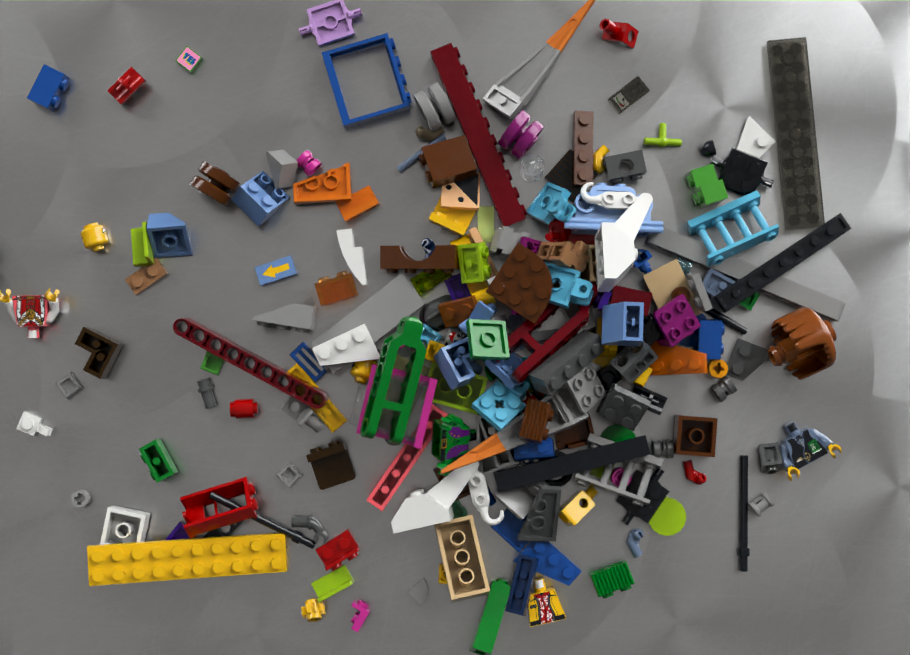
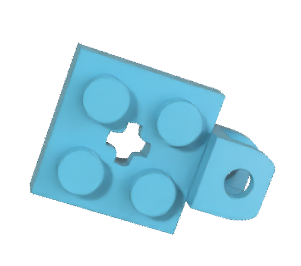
M547 182L526 212L530 217L549 225L555 218L563 223L568 222L576 212V208L567 202L568 197L571 195L567 189Z
M544 261L549 268L552 283L559 281L560 287L553 288L550 304L567 309L570 302L581 306H588L594 294L592 290L593 284L587 280L580 279L581 271Z
M497 380L472 403L471 407L501 432L526 408V404L522 400L530 384L525 380L522 387L517 386L511 390ZM496 403H501L503 405V409L501 407L497 409L495 407Z

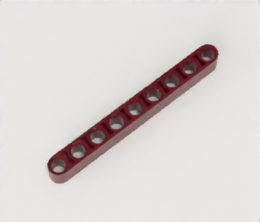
M181 318L173 323V330L177 335L306 405L319 409L327 404L328 395L325 391L194 320ZM182 322L187 324L185 332L180 328ZM198 331L204 333L202 341L197 338ZM215 340H219L221 343L219 350L214 347ZM232 349H235L238 352V356L236 359L232 358L230 355ZM248 358L254 360L255 365L253 368L247 365ZM265 367L271 369L272 374L270 377L265 376ZM282 376L288 378L289 383L287 386L281 384L280 379ZM299 385L305 387L306 392L304 395L298 393L297 388ZM316 394L322 397L323 401L321 404H317L314 401Z

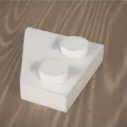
M749 116L745 121V126L736 149L760 158L776 141Z

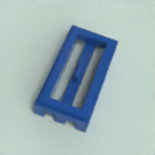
M302 342L290 356L317 382L327 371L323 366H321L323 368L321 371L303 353L302 348L318 362L311 349ZM297 352L318 373L317 376H315L295 355Z

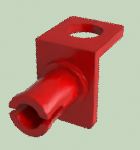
M606 18L600 22L599 27L604 31L603 40L622 42L628 47L634 48L639 33L636 28L629 23L611 22ZM631 31L632 40L629 42L628 34Z

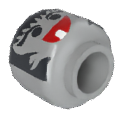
M452 326L447 328L442 340L444 345L447 346L468 336L459 327L453 328Z

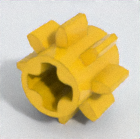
M317 599L306 600L305 606L301 607L302 616L307 618L308 622L320 621L322 619L321 615L326 614L323 602L319 603Z

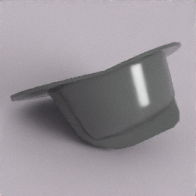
M444 295L424 305L419 313V320L422 324H426L436 332L447 328L442 320L438 305L452 301L451 296Z

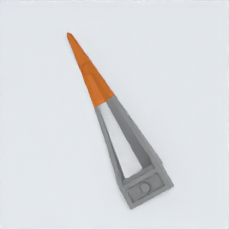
M588 0L543 45L497 81L483 97L484 102L513 120L521 108L527 105L595 0Z
M568 388L556 390L552 395H547L541 400L542 402L550 403L552 406L551 410H554L552 422L548 421L546 428L549 429L548 436L570 429L572 426L589 418L588 413L580 412ZM524 413L510 422L501 432H496L442 469L440 474L531 443L518 438Z

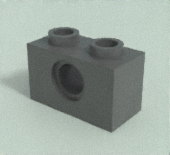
M642 150L607 156L603 159L607 182L612 181L613 184L624 182L623 179L631 178V180L643 178L642 175H645L647 172ZM626 163L630 168L629 172H623L620 169V165Z

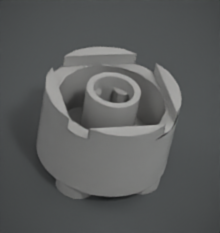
M508 226L497 227L493 234L489 252L507 259L516 244L520 243L521 237L531 238L532 234L522 231L520 233L513 232L514 229Z

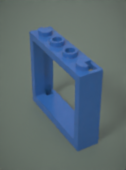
M388 33L322 52L345 129L410 110L411 96L409 92H405L406 79L404 74L400 75L398 68L401 67L399 56H394L393 49H396L393 38L389 39ZM385 44L402 104L350 119L332 60Z

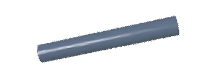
M441 134L439 137H437L427 145L445 141L447 139L444 136V134ZM421 149L397 166L400 173L419 160L418 155H420Z

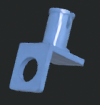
M478 301L468 319L491 320L492 316L496 314L497 308L492 303L486 305L482 301ZM465 320L458 327L467 334V320Z

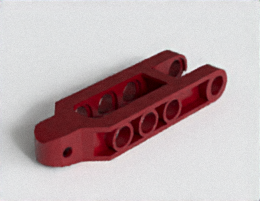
M591 282L594 294L588 306L578 305L579 312L543 345H540L530 334L536 328L539 329L548 317L555 315L556 310L560 306L549 303L536 324L527 319L507 337L510 354L521 344L532 353L511 375L518 383L523 382L529 377V373L552 356L588 323L589 308L594 304L599 293L595 283Z

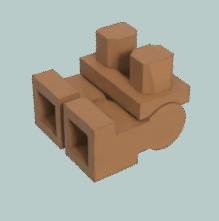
M570 241L541 242L537 251V255L543 261L581 272L585 270L587 263L590 261V257L586 255L589 246L582 241H577L576 244Z

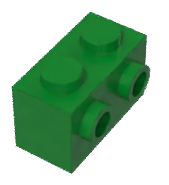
M155 439L139 448L142 461L148 465L149 473L157 483L178 473L161 439Z

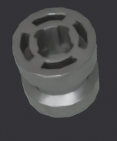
M727 376L721 378L718 384H713L710 387L720 402L726 400L727 395L734 394L737 391L735 385Z
M666 439L662 442L652 440V455L658 458H673V440Z

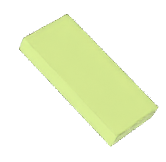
M479 206L478 230L484 242H491L493 238L494 206Z

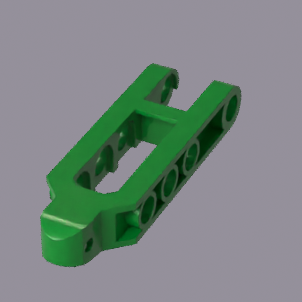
M403 317L398 324L396 333L384 339L360 429L362 437L374 438L382 409L386 408L394 410L390 423L392 426L388 442L400 445L403 441L426 355V349L420 340L423 324L416 317ZM403 345L409 346L412 351L409 362L405 367L407 370L404 381L400 385L402 389L398 402L385 400L398 349Z

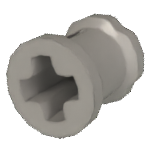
M762 492L758 499L754 502H749L748 505L760 517L761 513L768 507H773L774 503L765 492Z

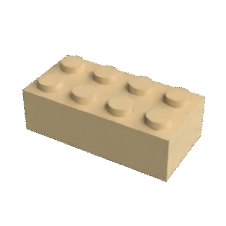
M473 515L435 524V532L451 603L489 595L490 588Z

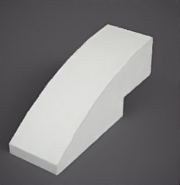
M352 228L336 230L338 242L347 265L363 286H368L363 248L355 247Z

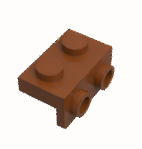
M475 295L438 305L445 327L453 326V328H456L470 317L477 304Z

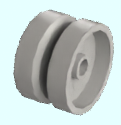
M438 82L428 86V93L431 99L423 90L413 94L415 102L432 132L441 128V121L438 115L446 124L456 120L452 105Z

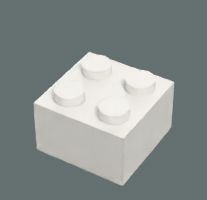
M114 505L108 507L100 545L145 542L151 513Z

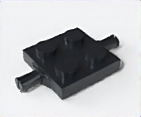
M733 147L724 161L713 156L710 164L720 167L718 180L723 179L725 187L744 195L754 192L760 184L771 188L774 180L764 177V170L768 161Z
M660 468L656 469L650 478L644 498L650 500L648 505L640 507L632 504L633 500L622 496L617 498L616 502L621 504L627 511L621 522L628 526L634 516L641 518L647 523L650 522L670 492L661 486L658 481L664 473L663 470ZM638 469L626 488L627 492L637 495L643 473Z

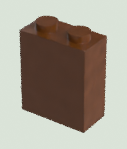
M465 135L421 147L420 155H418L421 166L425 167V179L427 183L431 184L432 189L476 176L477 167Z

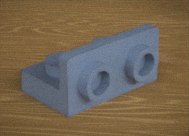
M709 268L702 280L709 299L710 297L715 299L714 296L735 283L732 279L712 268Z

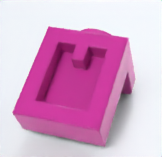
M360 599L358 601L354 600L351 605L360 611V613L356 612L351 620L353 623L351 629L357 633L371 610L368 608L369 605Z

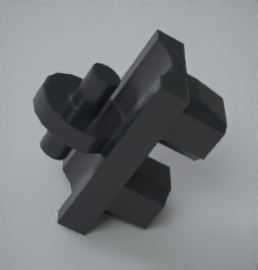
M635 384L632 392L651 401L647 410L661 415L667 397Z

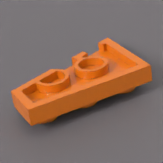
M348 162L339 168L330 169L321 175L312 176L294 183V204L352 201L350 163Z
M655 341L650 346L659 357L649 366L653 369L650 375L708 373L706 353L678 345L671 348L660 346L658 341Z

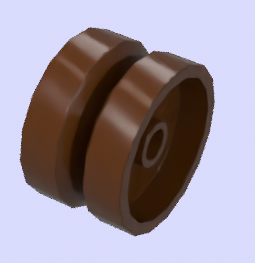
M203 161L198 170L207 179L194 176L189 184L217 202L227 206L231 197L222 190L223 187L231 192H235L240 183L222 169Z

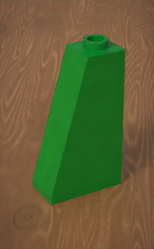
M497 579L491 582L489 587L490 594L486 597L469 649L470 652L479 655H491L511 586L507 585V581Z

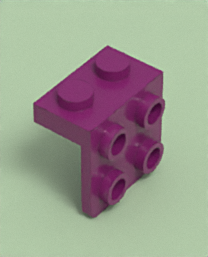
M679 294L653 313V317L663 333V336L657 340L660 346L674 347L679 344V341L693 334L701 326L683 294Z

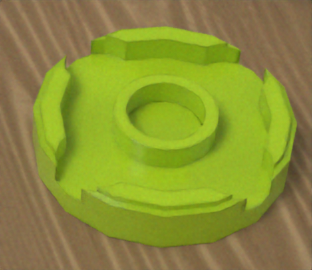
M666 497L649 524L660 535H675L685 525V509L674 498Z

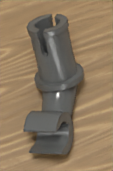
M312 515L292 516L291 527L313 529L315 532V543L318 542L319 535L324 538L323 544L327 541L328 533Z

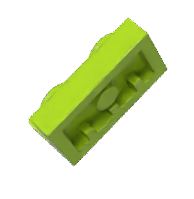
M486 242L457 245L462 284L484 282L490 279L491 267L488 265L489 249L486 246Z

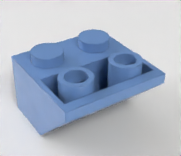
M262 171L241 185L231 200L259 227L270 219L288 201L290 196L282 189H276L274 181Z
M619 302L604 305L602 307L601 345L641 347L643 342L644 302Z

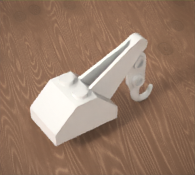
M588 182L582 186L580 192L584 201L599 205L605 209H627L615 223L601 222L594 237L597 291L610 292L628 274L630 268L634 265V261L638 258V250L634 248V240L653 198L649 193H642L637 197L631 192H605L597 196H589L586 189L593 186V182Z
M480 461L453 470L429 491H424L423 488L413 490L404 500L391 521L393 534L451 521L454 518L452 504L467 483L472 502L480 512L483 521L488 525L499 524L503 520L504 511L500 510V515L497 519H491L488 515L490 496L485 476L478 471Z

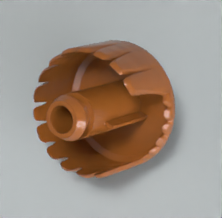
M802 307L773 322L771 329L774 330L771 334L773 337L779 336L773 340L775 347L770 346L767 353L774 366H782V363L788 364L793 362L787 369L788 371L796 370L792 375L802 380L831 367L835 363L836 348L834 341L837 339L835 330L828 320H822L814 310Z

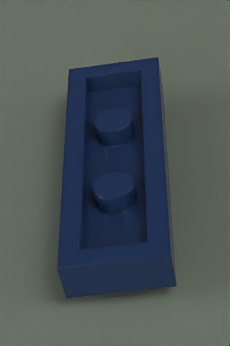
M519 554L505 611L526 616L539 562L538 558Z

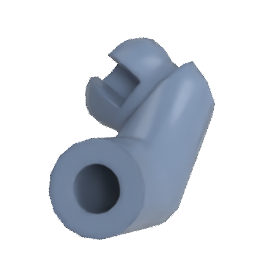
M633 529L627 539V545L634 558L643 554L638 545L640 539L644 536L641 529Z

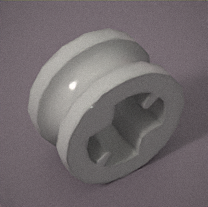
M78 490L71 496V503L77 508L85 507L90 502V495L85 490ZM80 494H83L82 497H85V501H82L81 504H79V501L76 500V497L80 496Z

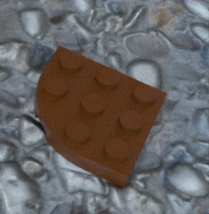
M517 243L486 292L536 324L550 302L553 290L552 277L549 268L537 254L522 244Z

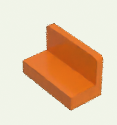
M366 186L351 194L352 201L336 203L346 223L380 206L370 186Z

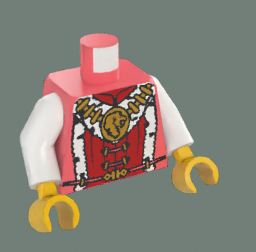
M49 288L45 295L12 296V298H10V289H6V295H3L0 290V301L3 302L8 314L18 327H28V338H40V327H49L60 311L57 298L60 293L58 289L55 290L54 294L50 292Z

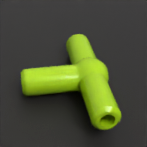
M660 123L659 138L645 137L643 143L644 145H657L660 147L681 146L682 140L667 138V124Z

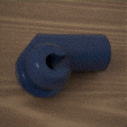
M429 238L423 239L421 243L426 253L424 259L428 258L436 247L435 242Z

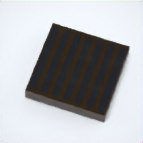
M569 149L545 176V179L552 184L567 189L571 193L568 200L573 203L578 194H580L582 187L573 186V151ZM593 170L594 180L598 176V173Z

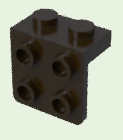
M337 440L328 443V448L321 449V446L311 449L310 454L306 455L308 463L311 462L321 490L355 479L356 474L345 442L340 443Z

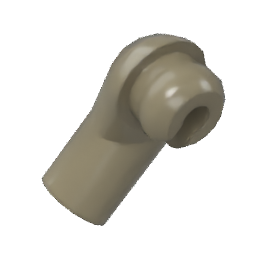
M419 126L415 132L420 140L431 142L445 131L442 126L434 132Z

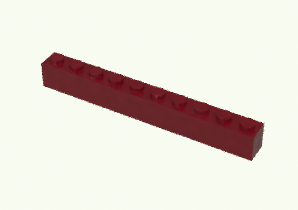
M452 43L430 51L433 63L463 134L467 139L473 158L502 226L511 227L525 221L526 209L523 204H519L517 198L520 195L517 188L511 185L510 181L513 179L509 169L505 170L502 164L505 162L501 152H497L495 146L498 143L494 134L490 135L488 128L490 124L487 117H483L481 114L483 108L480 100H475L473 95L475 88L472 82L468 83L466 75H468L465 65H461L458 58L461 56L458 48L453 47Z

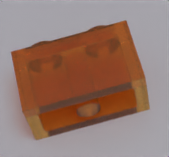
M343 271L337 273L335 278L329 279V276L318 279V283L314 285L322 307L359 296L352 273Z

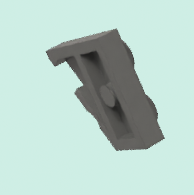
M737 338L727 364L728 372L726 375L744 381L769 358L768 349Z

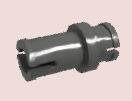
M209 378L197 381L199 385L198 392L202 395L205 409L217 406L212 391L214 388L213 385H210Z

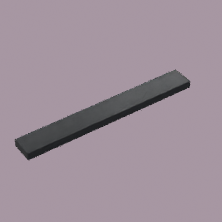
M841 213L836 215L714 296L715 300L723 312H727L852 228Z
M646 435L497 471L494 472L498 492L650 455Z

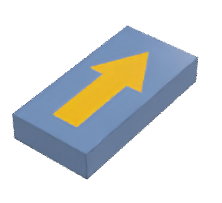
M291 255L254 267L260 286L297 274Z

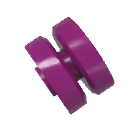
M524 110L517 115L498 141V145L504 149L510 148L516 142L511 150V155L518 160L531 149L545 127L540 122L534 121L526 128L531 120V115Z

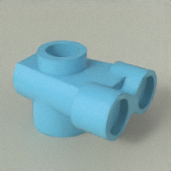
M423 324L420 340L425 342L427 346L429 340L439 342L443 336L426 324Z

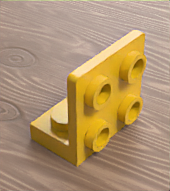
M440 197L434 212L429 217V222L464 237L476 210L441 208Z

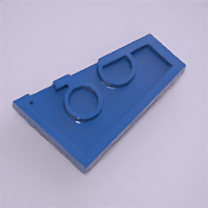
M530 541L519 553L538 558L539 562L536 572L568 586L582 572L549 541ZM518 556L513 560V562L517 563Z

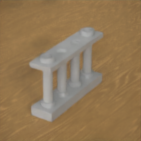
M590 433L586 443L590 444V448L614 443V441ZM646 455L626 460L627 463L618 488L607 484L614 464L604 467L600 482L589 478L591 469L582 471L581 475L576 473L573 479L577 480V484L588 487V485L597 487L633 500L632 504L643 507V505L650 503V500L644 498L652 471L656 468L659 469L664 459L653 455ZM640 462L644 464L645 471L637 495L627 492L626 488L634 464Z

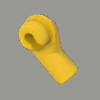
M602 145L593 154V170L598 174L602 173L605 169L602 158L609 152L605 145Z

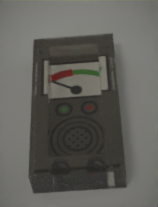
M637 76L612 95L608 101L620 115L650 90L641 78Z

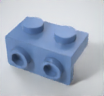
M515 352L510 354L508 360H500L499 363L495 360H486L484 362L489 370L511 390L525 382L524 380L518 383L511 376L515 369L524 362Z

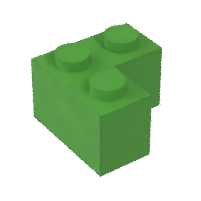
M713 164L691 170L688 173L687 182L689 187L693 188V201L696 206H699V209L720 203L728 198L723 179L718 180Z

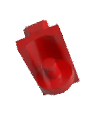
M131 66L107 91L123 105L146 80Z

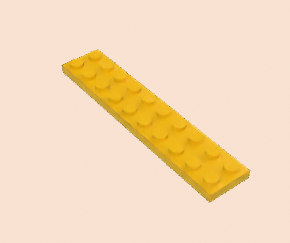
M281 533L87 546L89 586L287 572L286 538Z

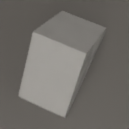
M285 150L266 152L275 188L293 187L298 162Z

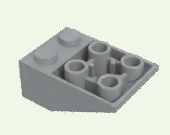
M293 303L255 316L252 320L257 321L259 326L271 327V324H275L276 328L289 331L290 327H294L297 332L309 334V330L314 331L318 308Z

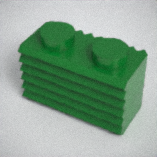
M625 560L589 573L597 596H602L603 599L614 595L613 592L620 589L621 592L632 588L631 585L635 584Z

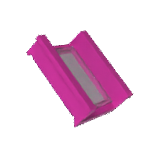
M372 364L370 377L365 393V398L356 431L357 434H360L364 413L366 410L369 394L377 368V365ZM393 368L385 400L398 402L402 389L400 385L404 381L406 371ZM420 375L404 438L401 443L413 445L419 449L422 448L437 379ZM382 409L375 434L376 437L389 440L392 426L390 423L394 410Z

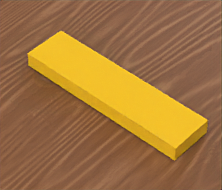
M297 363L288 370L289 373L319 388ZM302 385L298 386V393L304 395L306 392L305 387ZM318 394L314 396V401L317 404H321L323 401L322 397ZM329 398L325 406L319 409L311 407L332 433L348 421Z

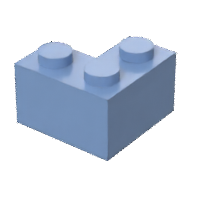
M468 337L442 347L434 356L452 391L467 385L476 376L469 362L475 359H470Z

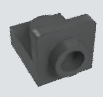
M778 442L759 444L758 450L762 464L761 473L775 474L780 471L783 462Z

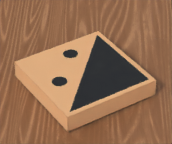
M476 172L475 177L441 186V208L479 211V172Z

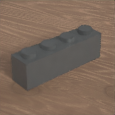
M586 330L576 335L528 374L534 389L546 395H552L605 351L604 346L601 345L600 336Z

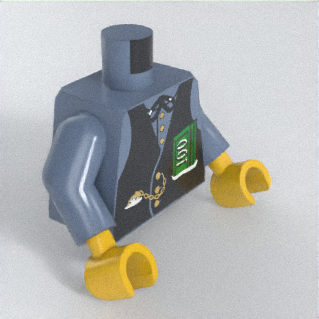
M794 421L784 426L789 436L781 440L780 453L783 467L788 472L787 477L789 481H792L791 474H796L799 479V469L828 454L827 450L830 451L832 458H836V455L833 453L834 450L842 453L839 445L834 444L826 435L815 429L802 428L799 430Z

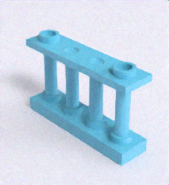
M757 190L687 221V230L690 236L699 234L710 253L707 255L706 264L708 267L713 264L719 265L731 256L762 242L772 241L778 236V224L769 227L758 209L761 196ZM751 211L762 231L752 235L742 219L741 213ZM730 218L735 220L744 236V239L735 243L723 224L724 221ZM712 226L717 227L727 244L726 247L718 251L706 232V229Z

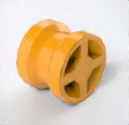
M721 359L709 361L707 364L708 375L713 378L724 377L728 372L727 363Z

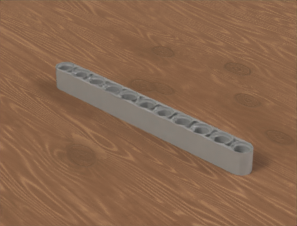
M664 227L663 233H650L645 241L651 246L706 269L712 268L735 281L740 280L758 268V266L734 256L725 259L719 265L713 264L708 267L706 264L707 255L710 253L705 244ZM782 276L759 290L800 308L808 307L818 315L835 322L839 321L845 307V303Z

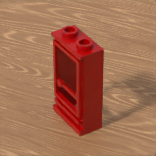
M247 477L180 497V501L186 511L182 512L183 518L187 523L183 527L189 538L191 539L195 535L252 517L254 519L257 518L256 510L259 507L256 498H254V494H256L254 484H250ZM212 491L227 499L245 494L246 506L218 514L217 502L209 499ZM214 504L215 515L206 518L204 506Z

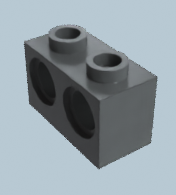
M643 341L641 347L626 346L609 363L631 384L659 357Z

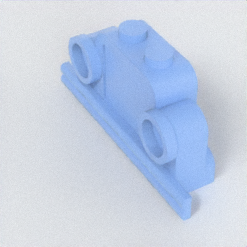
M597 183L596 186L587 192L589 196H597L605 192H631L636 196L635 190L631 187H626L625 184L607 186L606 183ZM580 193L573 202L576 212L568 222L564 223V229H571V234L596 235L601 222L615 223L627 209H605L599 205L587 203L583 200ZM653 202L636 237H647L650 233H663V221H651Z

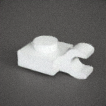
M27 411L23 412L16 428L32 436H36L37 433L51 436L53 428L41 424L44 418Z

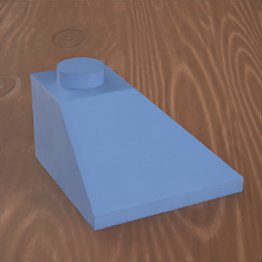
M170 213L149 214L147 232L154 258L193 254L185 222Z

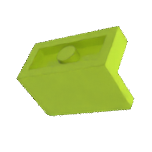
M142 222V227L131 229L133 265L135 267L154 265L153 251L147 232V222Z
M346 564L313 581L311 585L318 596L317 601L321 602L352 585L354 579Z

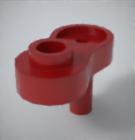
M555 218L548 225L549 233L545 235V239L554 243L567 241L569 234L567 229H564V223Z

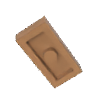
M155 258L154 265L143 266L127 277L125 281L134 294L139 295L166 276L168 272L159 259Z

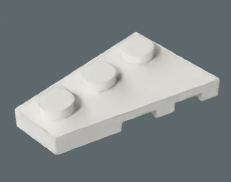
M365 324L312 348L320 366L375 360L380 357Z

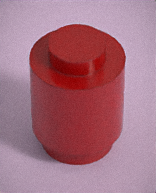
M239 399L230 402V416L236 419L255 418V414L259 412L258 402H254V399Z

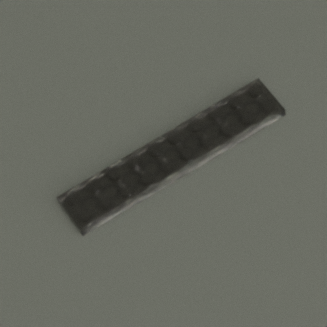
M806 37L767 41L785 231L818 228L825 223L807 40Z

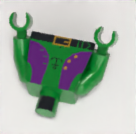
M454 414L441 417V420H433L431 454L441 461L437 463V468H440L438 475L448 476L450 472L440 474L441 470L462 454L467 453L469 441L477 439L476 430L470 429L461 418Z

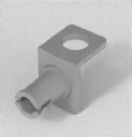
M292 396L281 407L282 411L296 420L300 427L305 423L318 433L324 425L323 422L312 415L313 411L308 405ZM291 402H297L299 404V410L297 412H291L289 410V404Z

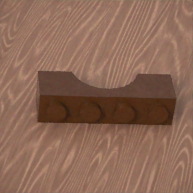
M436 245L433 253L428 258L416 261L407 254L404 246H380V269H386V273H398V269H405V273H416V269H423V273H435V269H442V273H454V269H460L458 249L456 245Z

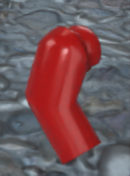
M692 460L683 461L685 475L689 481L697 485L706 482V475L694 470Z

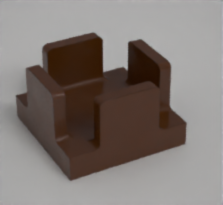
M588 414V419L572 426L570 429L553 434L557 451L587 445L588 435L590 433L594 434L590 414Z

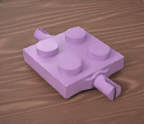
M333 0L306 9L309 16V25L299 28L301 36L312 33L316 37L318 46L321 47L355 35L352 19L363 15L360 8L349 12L343 0Z

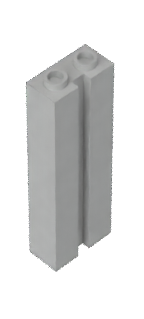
M401 273L310 344L312 348L363 324L366 325L375 344L396 328L403 317L413 315L426 303ZM349 363L324 365L323 367L328 373L332 371L333 374H336Z

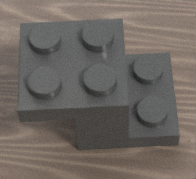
M612 382L596 412L634 431L649 408L651 401Z

